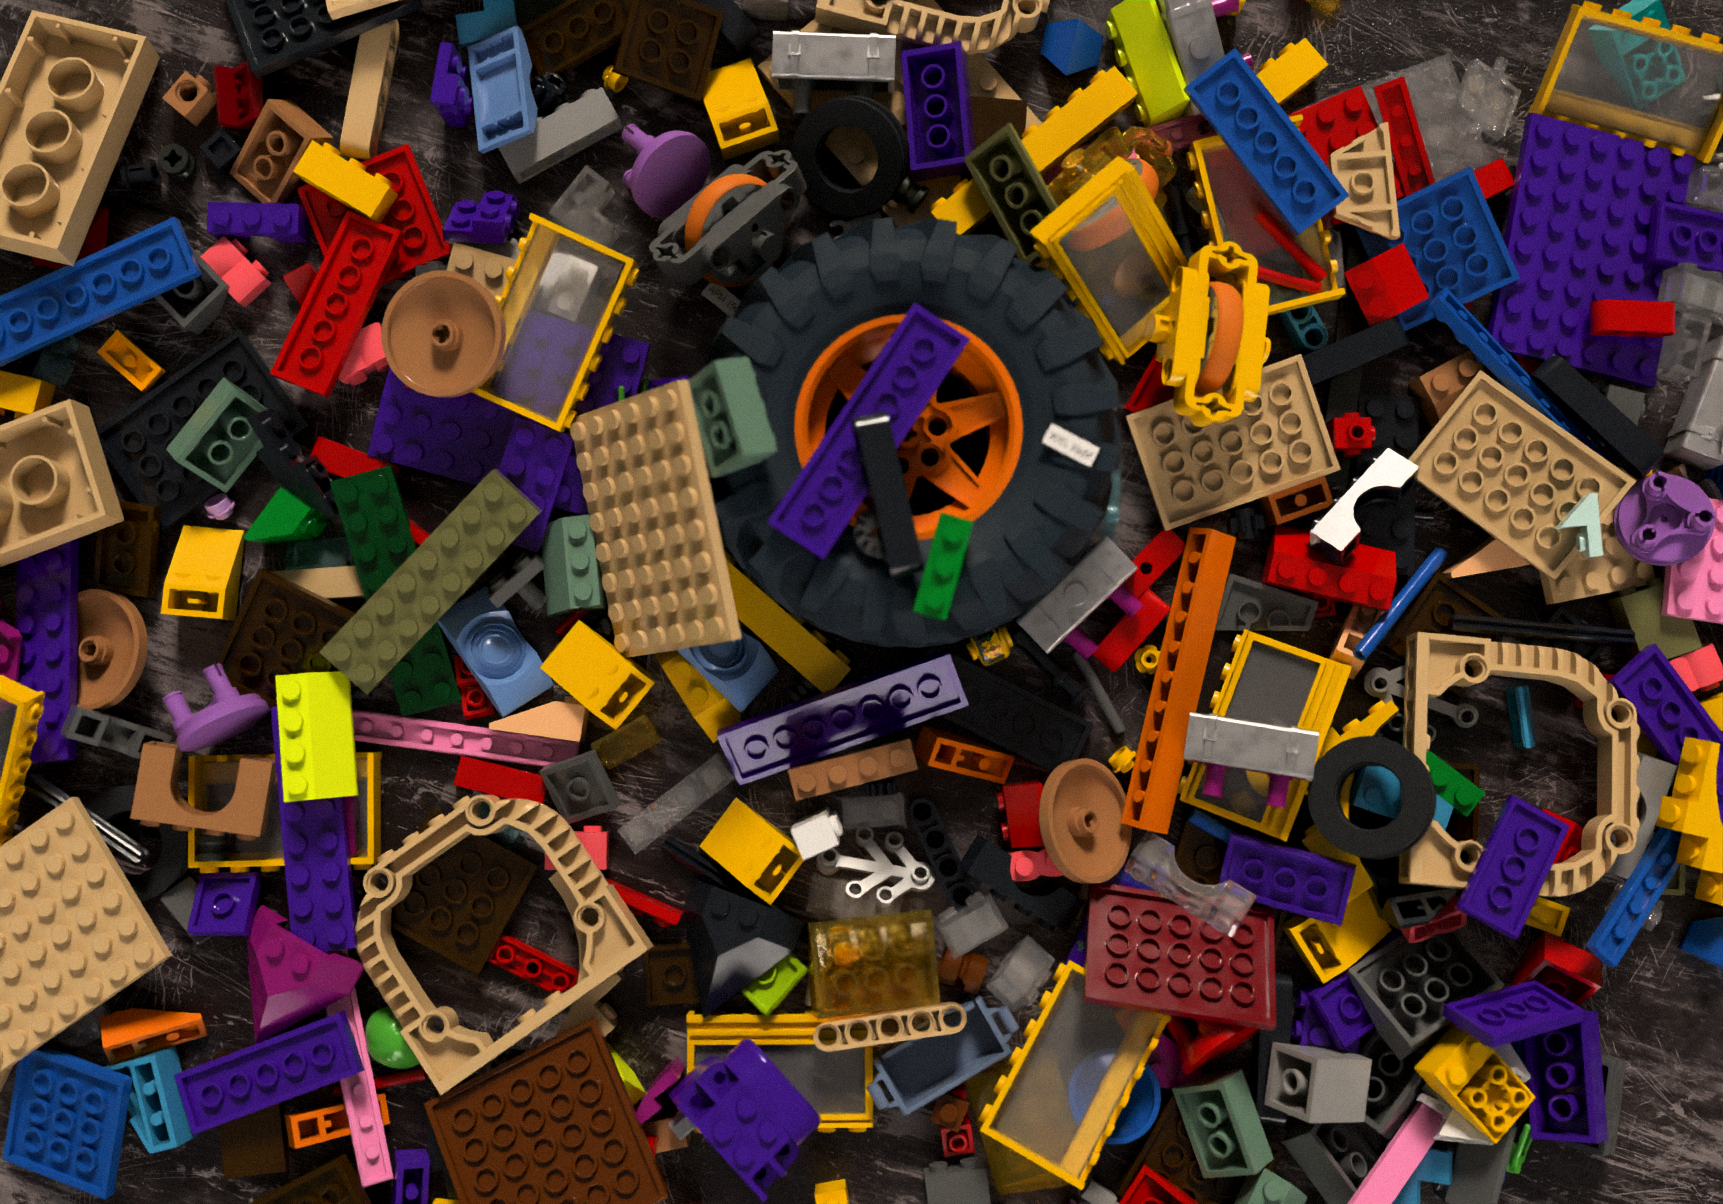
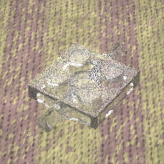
M1497 57L1493 68L1487 66L1478 58L1468 63L1451 108L1471 122L1467 139H1470L1472 142L1480 140L1482 131L1496 141L1506 135L1521 90L1512 85L1504 76V71L1508 65V59L1505 60V57Z

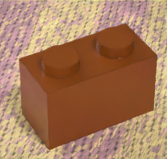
M1321 476L1258 498L1264 514L1266 525L1271 526L1279 525L1330 507L1333 499L1325 476Z

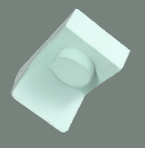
M1597 493L1584 495L1555 527V529L1580 527V533L1576 534V547L1578 552H1582L1583 558L1603 556Z

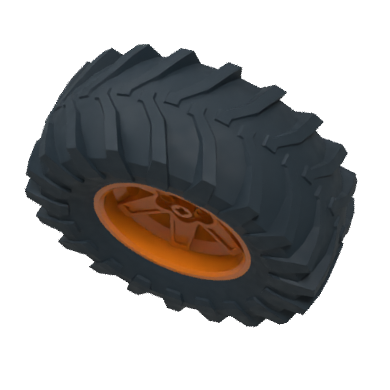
M892 217L861 222L834 240L831 239L827 232L799 246L778 270L770 267L747 289L733 317L729 316L720 328L711 345L706 367L714 360L748 356L751 367L756 375L757 387L766 407L767 419L775 436L777 452L762 462L715 478L711 476L704 454L721 538L746 574L771 599H775L793 615L811 625L851 641L885 647H928L958 642L960 639L988 632L1019 616V614L1044 598L1049 590L1066 577L1088 547L1089 538L1098 529L1107 512L1113 486L1111 475L1112 472H1116L1120 463L1122 445L1117 417L1114 416L1113 408L1120 406L1118 384L1104 363L1101 354H1098L1095 349L1102 345L1103 342L1092 320L1084 316L1071 306L1066 299L1061 297L1068 288L1050 270L1022 262L1015 257L1013 258L1018 246L993 234H956L957 222L927 218L894 228ZM914 303L970 338L949 373L960 380L974 397L939 404L936 401V390L909 431L915 437H910L909 442L902 441L897 449L899 460L904 461L908 466V471L903 475L908 499H910L917 478L923 477L956 500L935 512L913 516L924 568L940 513L973 521L945 621L912 613L923 572L890 580L883 558L869 556L859 548L854 537V526L858 516L869 508L864 503H861L824 560L767 523L825 437L830 412L840 393L849 401L867 374L866 370L872 367ZM1050 421H1054L1102 446L1103 449L1091 470L1039 443ZM941 422L945 427V433L940 436L932 435L928 430L930 423ZM986 427L987 448L985 460L977 477L953 451L950 444ZM928 451L935 453L938 457V463L931 467L924 465L921 461V455ZM876 527L867 537L877 536Z

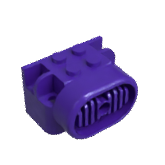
M748 1038L743 1039L723 1059L718 1056H709L702 1060L668 1093L676 1106L763 1202L769 1198L764 1191L780 1175L783 1178L787 1174L785 1170L798 1156L799 1145L821 1123V1117L812 1105L767 1055Z

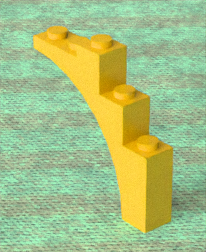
M1381 700L1368 710L1370 715L1360 722L1356 718L1342 728L1345 733L1341 736L1333 727H1330L1318 760L1331 748L1345 740L1360 736H1376L1387 723L1399 714V709L1392 700L1386 704ZM1355 772L1346 779L1341 789L1340 803L1343 813L1348 819L1350 791ZM1315 824L1304 831L1307 837L1301 841L1311 853L1356 864L1347 903L1374 886L1358 856L1335 847L1324 838Z
M1685 737L1672 797L1662 796L1656 826L1682 832L1675 862L1701 869L1694 898L1723 906V825L1719 814L1716 793L1720 743Z

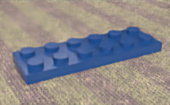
M1236 48L1184 88L1187 96L1296 236L1300 235L1350 196Z

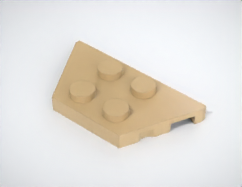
M1384 122L1373 131L1358 137L1351 144L1341 147L1328 156V168L1350 195L1333 208L1332 211L1333 217L1387 239L1397 240L1400 237L1390 134L1388 122Z

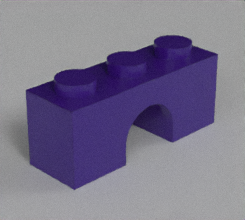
M208 202L207 232L217 240L224 235L231 241L236 238L240 242H250V236H262L275 239L279 243H310V221L305 209L300 204Z

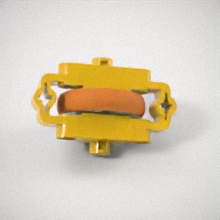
M1226 241L1218 247L1207 245L1190 257L1188 267L1179 266L1172 278L1169 303L1162 308L1161 314L1152 313L1145 325V340L1157 343L1156 360L1163 363L1161 381L1163 385L1175 387L1173 399L1175 411L1182 416L1189 417L1190 421L1198 427H1206L1214 422L1224 423L1242 413L1244 401L1253 402L1257 398L1261 385L1262 366L1268 359L1271 349L1270 339L1265 337L1270 297L1269 286L1256 283L1258 272L1256 258L1249 253H1244L1241 247L1232 241ZM1228 273L1237 275L1234 287L1224 282H1209V274L1215 278H1221ZM1221 386L1223 396L1218 393H1215L1221 388Z

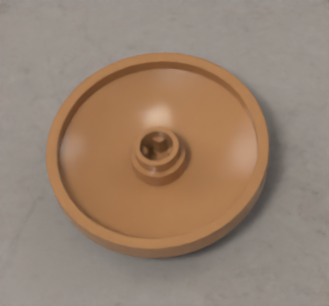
M438 270L414 277L396 292L384 314L381 338L383 351L390 368L405 385L425 395L451 398L472 392L484 384L494 373L503 355L506 328L501 308L486 287L464 274Z
M88 589L78 592L77 705L94 711L111 708L122 701L138 682L146 662L148 640L143 618L135 605L118 593L102 589Z
M1092 759L1070 760L1057 766L1046 780L1039 806L1040 830L1049 857L1064 876L1081 884L1102 883L1114 877L1126 861L1132 836V826L1120 823L1126 801V795L1121 784L1106 766Z

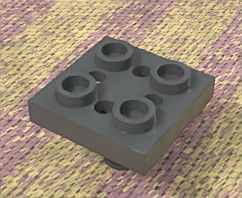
M524 550L512 560L514 565L507 572L501 570L489 580L491 584L488 587L489 600L497 609L516 592L528 603L533 611L540 608L548 599L531 581L534 576L545 568L542 557L539 553Z

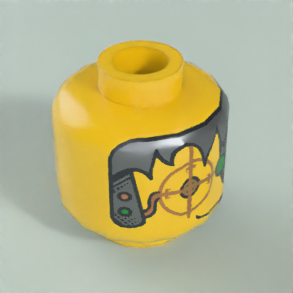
M1004 624L988 632L970 637L971 642L966 644L972 660L979 659L984 666H989L1007 658L1010 654V648L1013 647V642Z

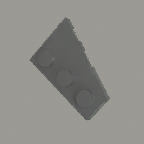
M1230 573L1225 585L1215 630L1309 631L1319 602Z

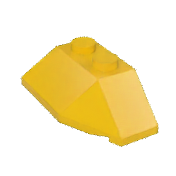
M677 650L654 653L687 708L713 743L718 740L717 730L740 722L741 713Z

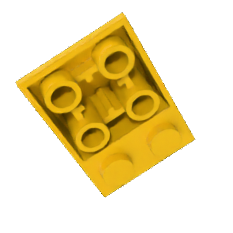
M751 58L708 72L702 100L724 161L780 142L778 127Z
M184 525L164 582L161 614L235 621L245 531Z
M580 620L575 623L540 666L546 674L590 712L615 730L618 729L655 684L651 674L630 657L626 658L617 651L614 645Z
M737 797L699 846L743 885L770 905L804 861L793 839Z
M1368 891L1347 903L1341 926L1298 914L1285 922L1283 930L1312 977L1323 984L1350 968L1392 931L1388 923L1378 917Z
M1454 1023L1414 1067L1417 1073L1441 1098L1495 1144L1536 1098L1493 1048L1481 1044L1477 1038L1457 1028Z

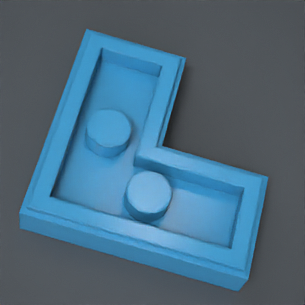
M483 0L484 11L455 15L461 47L471 46L516 25L518 26L515 0Z
M1430 1147L1392 1204H1420L1421 1180L1450 1185L1452 1183V1151Z

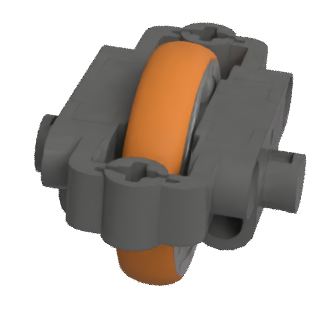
M788 150L761 152L745 166L740 164L731 165L666 218L659 226L658 237L649 245V250L665 281L670 285L679 283L691 285L704 278L719 286L739 287L756 280L767 271L772 263L779 258L783 248L786 246L784 234L785 220L798 209L801 199L800 195L807 189V184L798 163L794 161L791 152Z

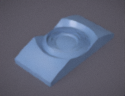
M516 25L467 47L478 149L483 154L534 133L538 108L530 86L529 76L532 62L522 30Z
M487 586L453 605L439 619V626L501 718L506 717L554 686L550 676L540 668L542 661L537 652L521 635L506 607L502 604L497 609L489 600Z
M741 629L742 639L678 649L677 651L740 713L779 672L762 644L744 633Z

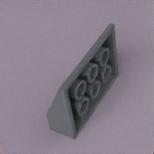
M1457 930L1436 934L1432 938L1418 943H1409L1405 936L1401 935L1347 970V974L1379 1035L1399 1060H1402L1453 1024V1022L1442 1016L1444 1004L1500 990L1504 986L1503 982Z

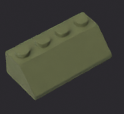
M1008 123L963 158L1008 241L1018 246L1015 251L1018 259L1034 265L1042 263L1044 260L1033 248L1036 242L1030 231L1057 209L1058 206L1012 123ZM1072 231L1058 241L1062 248L1073 234Z

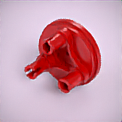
M1179 1016L1171 1017L1169 1023L1167 1022L1165 1025L1180 1046L1178 1048L1181 1053L1179 1059L1182 1062L1181 1068L1186 1075L1200 1071L1221 1059L1259 1030L1257 1028L1194 1019L1198 1024L1197 1030L1199 1031V1034L1194 1036L1184 1019Z

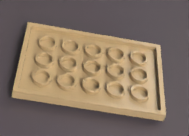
M1302 354L1263 367L1260 391L1257 398L1253 402L1244 401L1242 413L1224 423L1214 422L1206 427H1198L1190 421L1189 417L1182 416L1175 411L1173 399L1125 416L1165 531L1341 470ZM1221 386V388L1215 393H1218L1223 396Z
M1481 370L1408 459L1419 466L1417 482L1552 580H1556L1578 553L1576 534L1580 533V527L1555 529V527L1584 495L1590 493L1598 494L1601 525L1636 482V480Z

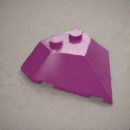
M264 905L259 907L253 919L250 936H246L255 1044L268 1039L351 994L364 970L363 964L345 953L337 951L328 955L284 929L288 920Z

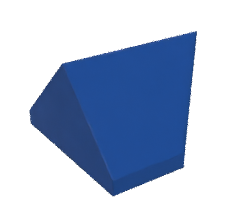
M1080 19L1048 23L1045 27L1039 54L1044 55L1067 76L1090 67H1097L1104 37Z
M1723 916L1690 921L1678 948L1723 970Z

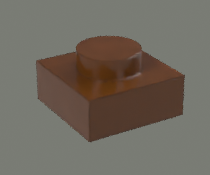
M946 1092L938 1097L930 1121L958 1133L970 1101Z

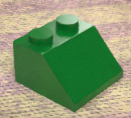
M280 487L243 538L247 541L269 547L312 540L313 537L319 536L324 531L327 525L325 521L328 517L308 506L287 489Z

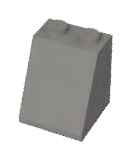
M1272 1042L1264 1104L1308 1123L1364 1122L1372 1059L1350 1051Z

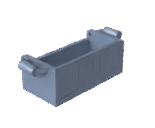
M978 991L976 996L971 994L957 1002L965 1009L967 1016L965 1027L960 1032L887 1043L873 1052V1063L879 1073L866 1088L877 1108L881 1110L885 1107H899L905 1117L1013 1054L1008 1040L1014 1031L1019 1029V1025L1008 1006L988 1008ZM955 1009L947 1010L943 1016L945 1023L950 1026L957 1025L962 1018L960 1012ZM995 1012H997L1008 1031L1005 1035H1003L992 1016ZM930 1019L915 1028L918 1030L927 1029L931 1023ZM883 1079L894 1098L890 1103L878 1084V1081Z

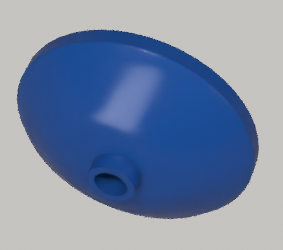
M1103 1048L1088 1054L1072 1072L1068 1084L1067 1098L1070 1112L1077 1125H1079L1118 1048ZM1147 1062L1141 1077L1137 1079L1129 1095L1130 1098L1126 1106L1122 1108L1115 1122V1127L1110 1137H1107L1105 1143L1125 1144L1132 1142L1144 1135L1156 1120L1161 1102L1160 1086L1154 1071Z

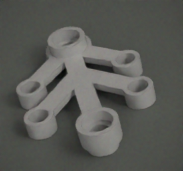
M1405 665L1391 671L1382 667L1370 669L1363 678L1365 691L1373 697H1378L1380 701L1383 700L1385 704L1390 700L1393 701L1391 694L1404 700L1405 686L1396 682L1405 678ZM1380 677L1383 678L1385 681L1383 687L1376 688L1374 685L1375 680ZM1436 697L1428 699V708L1451 716L1452 721L1460 727L1469 728L1478 721V711L1469 703L1460 702L1454 705ZM1465 711L1471 712V718L1468 721H1463L1461 718L1462 713ZM1401 713L1395 716L1400 717L1402 720L1398 727L1392 726V720L1387 723L1391 730L1396 732L1403 730L1404 715ZM1427 722V728L1430 729L1431 742L1436 737V730Z
M861 826L856 830L855 842L858 846L865 849L873 861L840 855L834 848L825 850L817 855L816 867L822 874H835L839 868L871 874L860 882L851 881L847 884L845 896L851 902H859L864 894L889 878L901 879L893 887L883 886L877 891L876 903L882 908H888L892 906L894 900L911 889L916 892L928 890L935 880L933 868L925 862L915 861L904 847V838L898 832L888 833L884 845L889 852L897 856L903 866L893 865L873 840V830L867 826ZM867 834L869 839L863 840L859 835ZM895 839L899 844L892 845L889 840ZM824 856H832L834 860L827 861ZM916 872L923 873V874L925 875V877H924V878H918V877L915 875V873H916ZM852 888H856L860 891V893L858 895H853L852 893H850L849 890ZM888 894L891 899L883 900L880 895Z

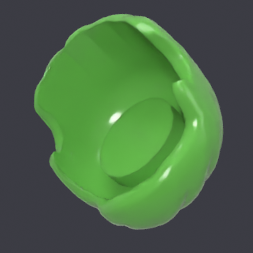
M389 1006L377 1010L369 1018L365 1032L367 1050L377 1062L385 1066L397 1069L412 1068L420 1064V1062L400 1033L403 1027L398 1019L395 1018Z

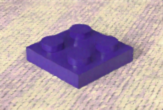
M258 872L200 873L187 933L193 936H250L263 876Z

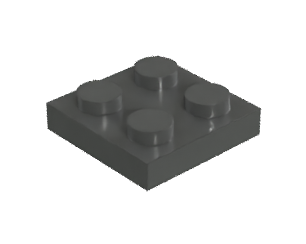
M596 750L545 766L539 771L559 814L568 824L617 809L621 804Z

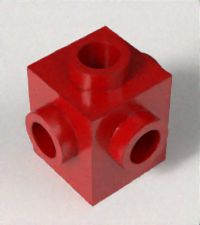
M1344 413L1342 418H1333L1326 423L1335 453H1343V457H1360L1362 452L1372 448V444L1375 442L1376 430L1374 426H1371V417H1361V413Z

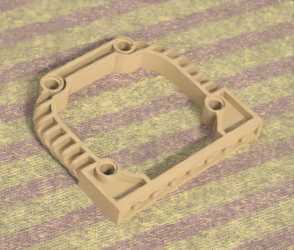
M818 0L815 22L858 34L878 33V35H896L898 40L912 41L917 45L935 46L961 41L966 54L974 55V53L992 51L1005 42H1009L1017 32H1031L1038 23L1040 13H1047L1050 0H1003L1000 10L980 17L955 15L902 0H880L884 2L881 5L873 3L876 0ZM1020 10H1027L1031 14H1024Z
M1415 632L1407 636L1403 747L1414 753L1424 763L1428 771L1429 766L1426 765V752L1430 748V735L1427 734L1428 699L1440 696L1453 683L1462 688L1483 682L1489 675L1544 680L1564 686L1583 702L1584 724L1588 731L1598 739L1597 816L1589 820L1583 828L1581 851L1562 863L1552 864L1538 896H1568L1594 885L1605 872L1610 870L1617 855L1627 854L1633 850L1636 844V834L1639 831L1640 824L1636 816L1637 802L1640 796L1637 786V771L1640 766V759L1637 755V740L1640 736V727L1637 724V712L1633 703L1628 699L1619 698L1612 683H1607L1608 681L1600 673L1599 669L1593 663L1588 662L1574 652L1553 647L1492 642L1488 638ZM1465 664L1471 666L1473 670L1472 677L1465 672ZM1612 709H1613V710L1616 712V714H1617V721H1615V720L1612 718V715H1611V710H1612ZM1401 789V808H1402V806H1403V790ZM1433 820L1424 837L1411 849L1399 854V883L1464 889L1483 847L1473 840L1456 842L1444 831L1437 821ZM1611 833H1613L1616 837L1615 846L1611 843L1610 840ZM1462 849L1468 854L1466 865L1460 859Z
M492 794L477 795L471 799L469 796H466L452 806L454 811L446 816L440 814L427 823L429 826L427 830L421 834L417 831L406 837L402 841L404 846L395 852L391 849L376 859L378 864L371 868L363 879V887L367 895L364 896L360 904L357 925L355 926L358 955L365 971L369 974L375 987L378 988L384 1001L389 1005L393 1015L403 1027L400 1033L440 1095L455 1087L654 947L613 884L610 885L572 827L559 813L542 803L528 799L500 800ZM483 802H486L490 807V814L487 818H483L479 812ZM510 825L527 832L543 848L576 898L579 906L574 912L573 921L581 932L586 933V949L582 966L589 976L563 994L559 990L543 1000L546 1005L538 1012L532 1008L517 1019L520 1023L517 1027L494 1042L487 1032L474 1031L460 1026L458 1015L452 1008L448 1006L436 1008L397 949L391 933V911L395 905L400 903L409 894L413 885L414 873L468 835L495 834ZM382 873L388 878L386 889H383L379 883ZM589 908L595 909L599 915L596 924H591L586 918V912ZM435 1017L443 1020L444 1029L442 1032L435 1028Z

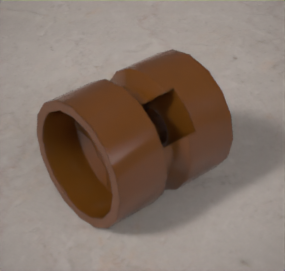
M947 943L941 955L934 980L950 987L956 983L959 990L976 996L982 985L989 958L974 952L966 955L963 948Z

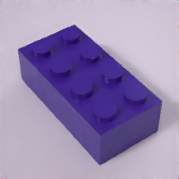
M961 41L900 51L911 172L918 181L971 173L963 158L975 150L967 54Z
M1585 1010L1583 1022L1524 1039L1526 1069L1531 1075L1527 1081V1087L1536 1097L1529 1105L1531 1139L1595 1144L1608 1141L1598 1011Z

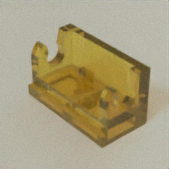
M644 714L590 745L599 754L603 767L610 770L663 740L649 714Z

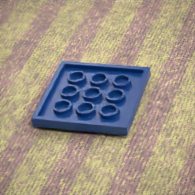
M1471 166L1398 200L1400 237L1397 240H1390L1354 226L1369 260L1404 243L1430 298L1394 316L1399 317L1404 331L1435 318L1430 304L1435 295L1445 287L1462 304H1465L1520 279Z
M41 1045L17 1063L2 1160L102 1199H107L114 1195L133 1078Z

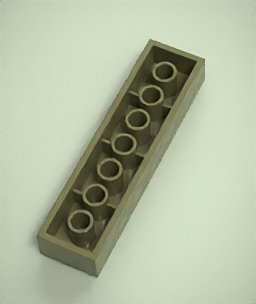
M492 469L319 653L364 693L368 694L533 522L542 510L498 469Z

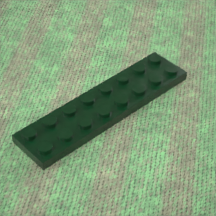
M392 465L330 481L366 602L417 549ZM437 622L389 672L402 717L462 700L461 689L457 685L456 672L445 636Z

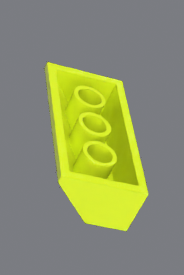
M1124 0L1111 9L1107 22H1105V29L1108 38L1114 40L1117 48L1115 49L1117 64L1119 67L1123 66L1127 76L1125 77L1126 80L1138 93L1135 97L1136 117L1139 122L1143 121L1145 128L1180 118L1190 98L1184 92L1186 83L1156 0Z
M341 671L275 676L284 802L358 795L350 679Z

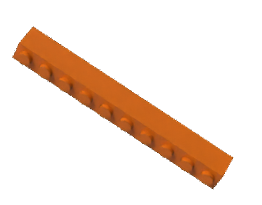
M1189 528L1120 822L1162 834H1168L1185 761L1183 755L1190 712L1196 713L1236 542L1235 537L1214 529Z

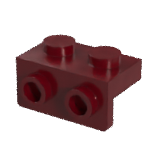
M248 60L233 69L219 65L214 67L219 125L241 130L252 128L265 105L262 91L263 76L258 79L255 77Z

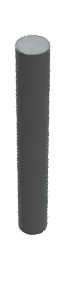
M1078 652L1072 654L1115 735L1126 730L1089 660H1084Z

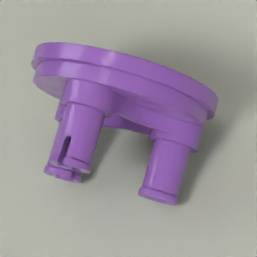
M629 124L627 127L634 134H631L624 128L622 139L636 149L638 157L633 168L626 171L623 175L622 182L631 189L635 203L646 214L653 217L670 216L702 189L710 168L708 148L700 138L690 132L674 130L654 138L652 135H646L635 124Z
M1660 471L1657 472V475L1653 473L1651 476L1634 483L1615 507L1613 526L1619 543L1631 556L1647 564L1670 566L1693 558L1707 545L1714 530L1717 513L1713 509L1706 493L1698 485L1686 478Z
M216 664V669L212 665L202 672L214 696L212 697L213 701L196 714L191 713L181 690L171 692L162 698L174 721L172 727L177 735L176 743L181 751L186 752L220 744L252 728L269 714L270 708L266 700L261 699L258 694L240 695L237 688L232 687L222 664Z

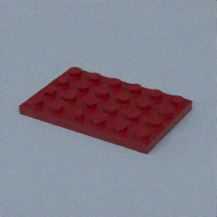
M1107 883L1089 884L1083 1002L1273 1031L1276 1027L1274 909Z

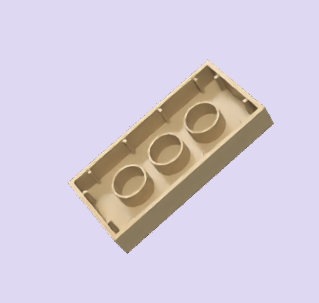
M32 10L0 82V249L74 266L160 59V56L146 36Z
M68 399L0 425V567L125 521L88 406Z

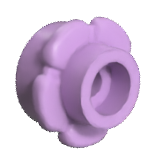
M226 493L214 495L204 504L208 512L206 514L207 517L210 519L216 518L217 520L228 518L233 513L235 501L231 500Z

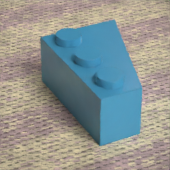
M1367 766L1358 769L1350 791V804L1395 819L1401 810L1402 787L1400 781L1390 770L1384 767ZM1436 794V810L1433 820L1437 821L1446 831L1453 806Z
M176 1045L105 1066V1068L133 1078L128 1111L133 1117L130 1119V1122L149 1154L179 1147L198 1136V1134L192 1135L174 1077L175 1074L182 1072Z

